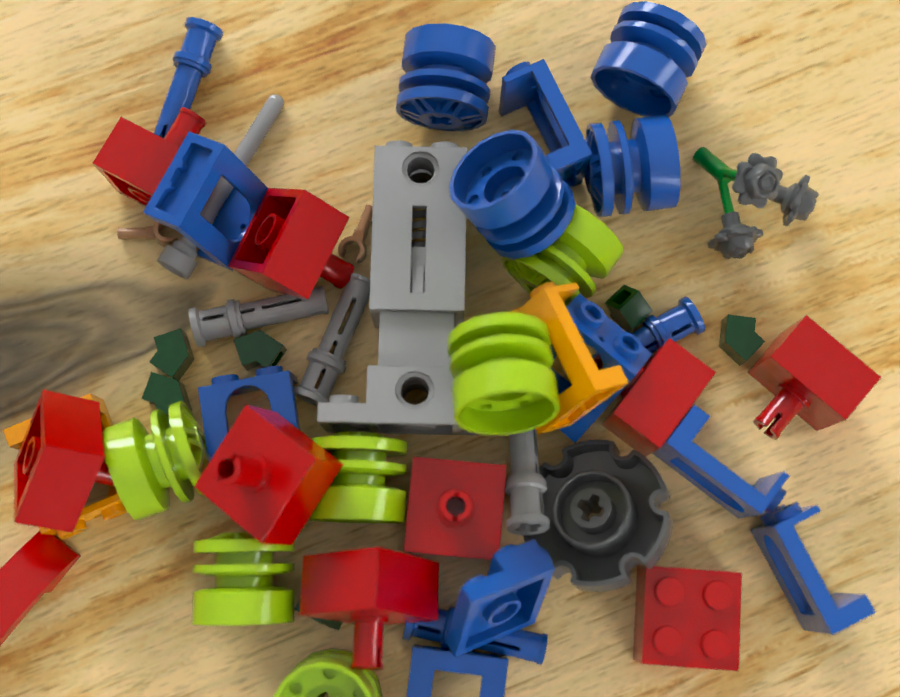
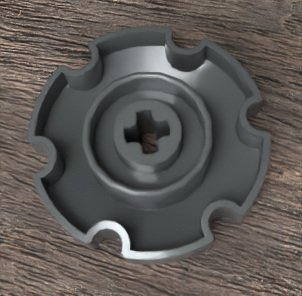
M588 440L569 445L562 449L563 459L558 465L550 466L545 462L539 467V474L547 482V491L543 494L544 516L549 518L550 527L546 532L540 534L523 535L524 540L527 542L534 539L539 547L544 548L548 552L555 568L552 577L558 580L564 574L571 573V583L578 590L605 592L625 587L632 582L630 571L634 566L643 565L647 569H651L658 562L667 547L671 536L673 520L667 511L660 510V506L663 502L670 499L669 491L655 466L637 450H632L626 456H619L620 451L616 444L609 440ZM601 510L604 511L601 517L593 515L591 519L588 518L591 512L599 514Z

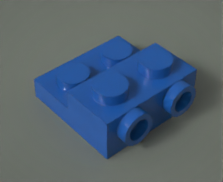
M534 539L517 546L514 544L504 546L493 555L487 577L484 575L475 576L461 587L446 638V644L454 657L535 623L555 568L548 552L544 548L539 547Z

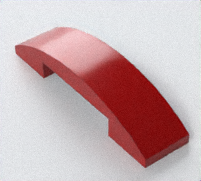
M39 531L0 569V646L44 593H51L81 557L80 554L57 535L41 534Z

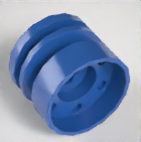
M647 1L632 2L623 8L617 25L612 30L610 36L611 43L604 46L593 68L591 80L594 87L605 98L627 111L645 117L665 114L668 117L672 116L688 85L686 78L692 76L707 45L704 33L689 18L665 5Z
M445 23L425 24L408 31L405 34L401 67L405 74L399 80L398 91L400 93L397 95L396 103L398 115L412 124L435 130L467 131L478 129L485 125L489 109L487 104L491 92L486 83L491 81L496 50V46L491 38L477 30Z
M666 114L634 119L629 140L619 120L609 122L607 134L602 123L587 125L585 141L592 152V156L584 177L597 217L612 216L614 203L619 214H629L632 207L633 193H636L643 211L675 208L677 206L681 188L679 150L673 125Z
M507 130L495 133L477 143L462 157L453 171L449 184L452 201L476 226V229L489 245L503 257L511 259L530 257L548 248L564 233L573 218L576 203L572 190L562 180L559 172L551 166L549 158L536 140L525 131Z

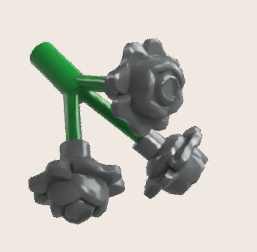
M706 147L699 148L693 156V161L718 182L725 213L721 216L723 229L714 235V238L707 244L708 248L720 251L725 259H730L731 257L741 259L748 253H752L754 251V243L763 236L762 229L741 224L739 213L734 212L728 187L730 181L734 182L732 190L740 193L738 196L739 204H752L759 209L766 206L767 199L781 204V211L784 214V226H789L794 219L806 221L809 214L815 208L816 198L819 194L808 186L810 176L805 175L800 179L799 183H794L788 188L780 185L783 172L776 168L777 160L773 156L762 157L758 153H752L749 156L748 162H740L738 164L737 170L728 167Z

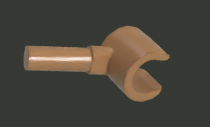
M365 206L353 235L341 240L338 246L341 258L345 256L347 247L353 243L358 244L360 247V252L355 262L361 263L367 257V248L363 242L372 220L373 206Z
M155 222L154 226H146L145 228H118L117 230L119 239H156L157 243L162 247L166 245L171 246L175 240L178 241L177 237L161 236L160 231L168 226Z

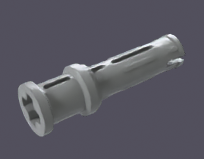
M356 273L351 274V279L341 294L318 349L313 348L307 355L309 365L300 385L294 387L295 397L317 407L318 402H330L328 398L338 375L345 373L346 361L343 358L370 296L369 278ZM352 302L353 307L349 314V317L345 323L342 333L338 334V330L341 326L350 303ZM332 344L335 345L333 354L329 352ZM320 372H323V377L320 381L318 388L316 389V381L320 375Z
M322 285L313 289L309 299L285 294L240 304L239 300L230 299L227 300L224 306L201 311L197 307L189 308V319L195 343L200 348L206 345V341L229 336L237 339L247 335L246 330L324 313L329 314Z
M536 429L509 434L511 475L505 482V492L510 496L511 517L507 520V530L516 535H536L546 532L550 527L549 518L544 516L543 494L547 491V482L539 474Z

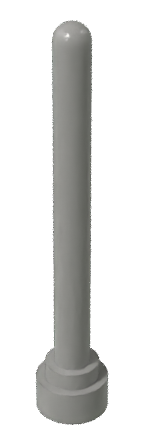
M277 94L268 97L234 152L246 166L284 106L283 98ZM222 176L200 213L210 224H212L234 188ZM182 236L180 241L175 240L171 246H165L157 262L170 272L188 279L197 265L195 261L198 255L195 251L197 246Z

